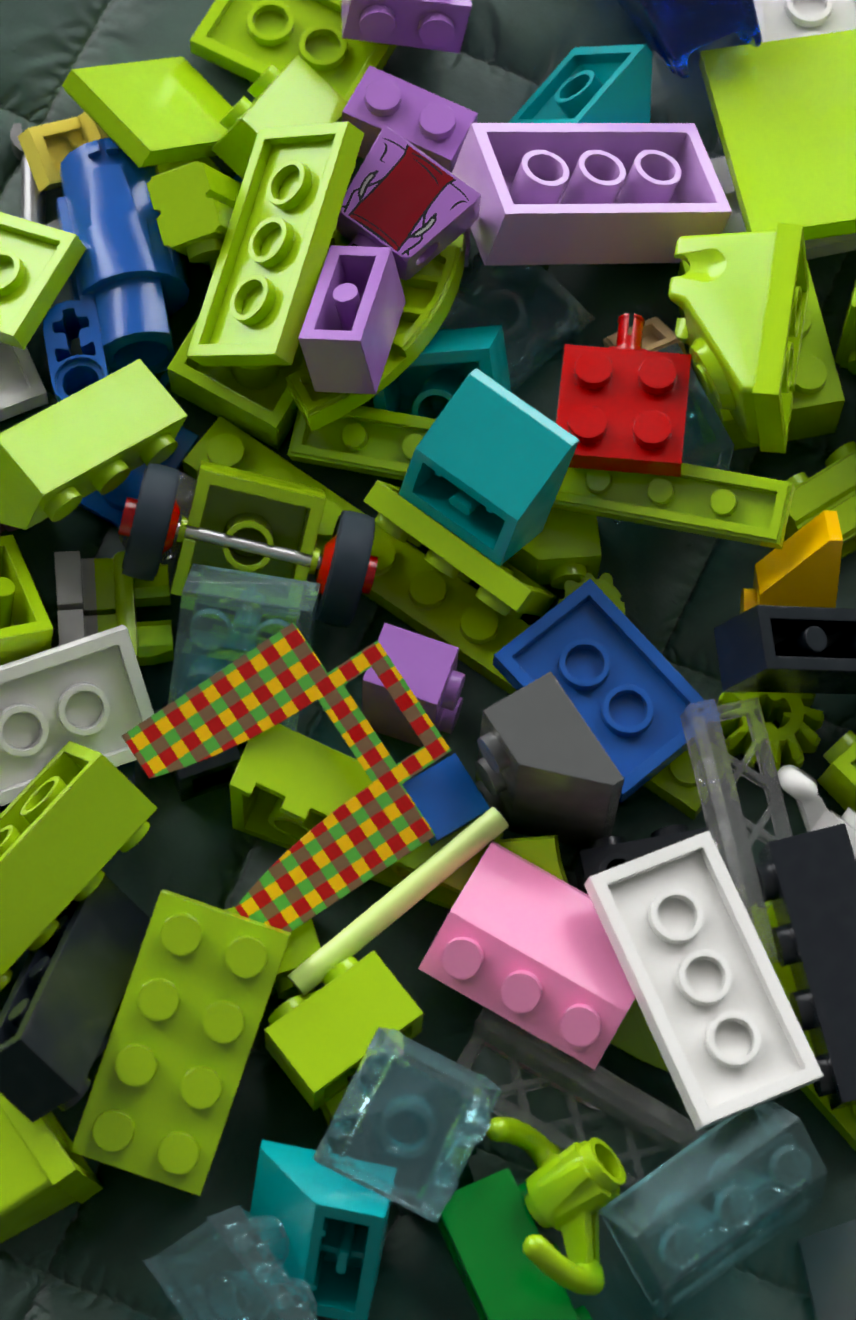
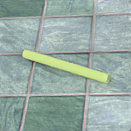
M493 806L288 974L287 976L303 996L308 994L322 982L324 976L334 966L344 959L354 956L505 831L509 825L504 817Z

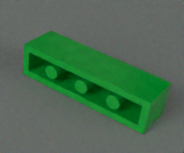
M509 1167L434 1199L432 1216L479 1320H592L584 1305L574 1308L565 1288L546 1276L524 1254L523 1243L525 1239L533 1234L540 1235L534 1223L536 1221L525 1203V1195L528 1194L527 1183L525 1181L517 1185ZM552 1243L551 1245L560 1252L557 1245Z

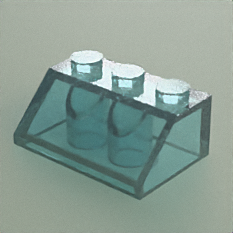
M771 1100L723 1120L600 1209L599 1213L655 1314L663 1319L820 1204L828 1171L801 1119Z

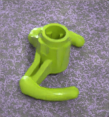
M495 1117L490 1119L485 1127L487 1137L494 1142H507L517 1146L528 1154L538 1168L526 1180L528 1194L525 1195V1203L530 1214L538 1224L546 1229L553 1227L562 1233L568 1259L556 1250L543 1236L536 1234L525 1239L523 1243L524 1254L546 1276L561 1287L576 1294L589 1296L599 1294L605 1285L604 1272L600 1264L599 1210L620 1195V1186L626 1182V1173L619 1158L599 1138H592L589 1141L584 1140L581 1143L575 1142L564 1151H561L544 1134L523 1121L512 1117Z

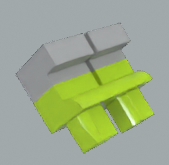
M125 550L117 552L113 558L81 559L80 551L54 552L59 646L124 625L128 629L139 667L174 660L171 620L137 622L136 607L171 605L168 564L159 565L154 581H144L122 574Z

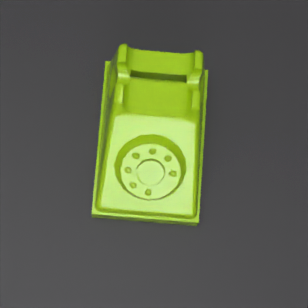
M777 223V230L681 236L676 241L674 259L685 260L690 268L686 274L670 279L669 299L678 305L685 314L684 318H677L675 336L678 340L690 346L691 360L704 389L718 409L730 411L745 439L759 444L760 451L786 453L793 392L795 390L809 292L803 224Z
M1 1093L0 1244L75 1201L83 1204L104 1189L83 1156L70 1152L73 1141L52 1111L32 1123Z

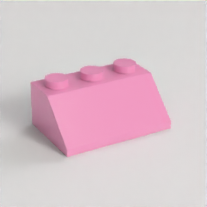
M494 841L490 843L418 968L594 1070L635 999L589 895Z

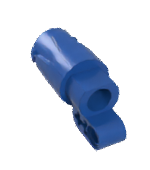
M111 138L99 139L79 146L69 152L60 165L64 197H59L56 201L60 230L76 234L86 247V251L68 278L72 300L56 304L47 312L43 320V334L51 383L57 402L138 359H141L153 375L166 371L176 354L169 317L177 313L188 302L190 290L183 254L163 245L156 220L161 213L153 209L147 187L151 177L159 174L158 165L139 168ZM75 338L80 339L83 355L72 356L70 350L71 340Z

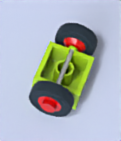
M201 460L187 517L182 516L180 523L178 519L181 509L176 500L180 471L172 467L148 463L144 471L138 499L126 498L118 531L119 535L128 537L122 563V574L144 581H154L158 573L161 557L172 547L174 536L177 535L176 542L181 544L171 581L170 594L296 623L308 573L314 575L316 569H318L316 583L319 588L316 605V620L337 627H349L356 613L361 593L370 594L377 569L378 557L371 555L375 532V519L373 517L354 511L343 510L336 522L332 539L324 545L322 554L319 556L320 549L315 548L327 500L323 489Z

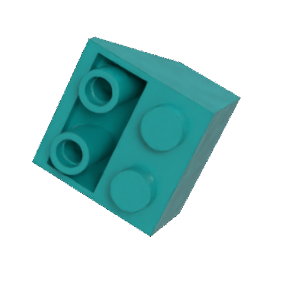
M476 368L468 374L415 448L399 495L494 563L501 566L542 532L579 439Z
M262 1140L244 1256L298 1312L336 1320H368L380 1268L397 1167Z

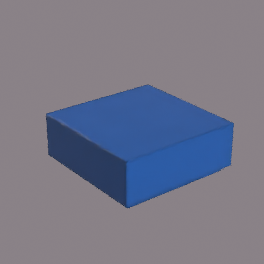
M456 753L402 784L435 833V836L428 840L431 846L476 820L490 809Z

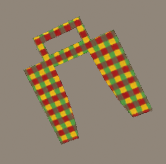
M294 622L122 735V738L150 779L220 754L283 722L313 702L319 701L373 783L342 804L307 832L266 871L235 907L241 916L287 932L293 931L435 836V833L402 783L451 751L378 640L327 673ZM371 667L424 745L398 764L395 763L344 686Z

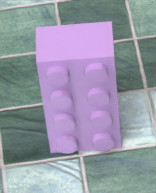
M471 123L452 171L453 175L481 194L479 218L470 228L484 266L680 263L681 259H674L676 241L679 237L722 234L732 213L695 123Z

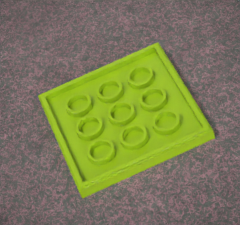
M856 29L700 51V70L746 232L777 230V223L803 224L805 240L856 233Z

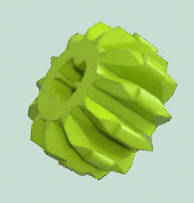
M735 691L734 693H722L717 704V708L721 711L722 715L719 716L718 723L713 730L716 735L727 737L721 749L724 757H733L742 753L744 758L741 770H743L744 774L750 773L754 769L756 762L764 764L765 773L770 780L776 777L781 762L784 765H794L801 768L805 759L803 753H815L821 740L815 731L822 727L824 721L823 711L810 708L816 694ZM758 717H760L762 721L765 722L763 725H760L757 722ZM775 720L780 724L778 729L772 723Z

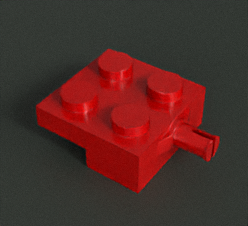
M630 313L622 314L618 318L616 346L606 348L565 344L556 424L579 439L569 467L681 477L692 354L655 352L641 348L645 320L642 316L634 314L632 334L628 335Z

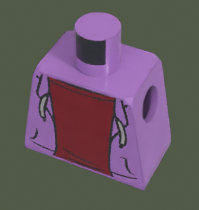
M385 126L379 133L345 194L338 216L337 230L350 241L347 246L391 247L400 279L408 280L475 223L479 218L481 194L388 126Z

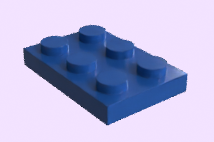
M591 579L495 653L493 657L494 667L516 690L523 688L550 671L552 672L623 776L624 783L619 800L620 803L625 801L713 729L719 720V714Z

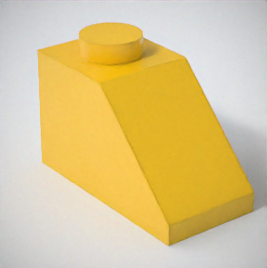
M824 510L785 540L782 550L775 548L755 564L753 588H742L740 614L756 605L836 608L843 546L837 511Z

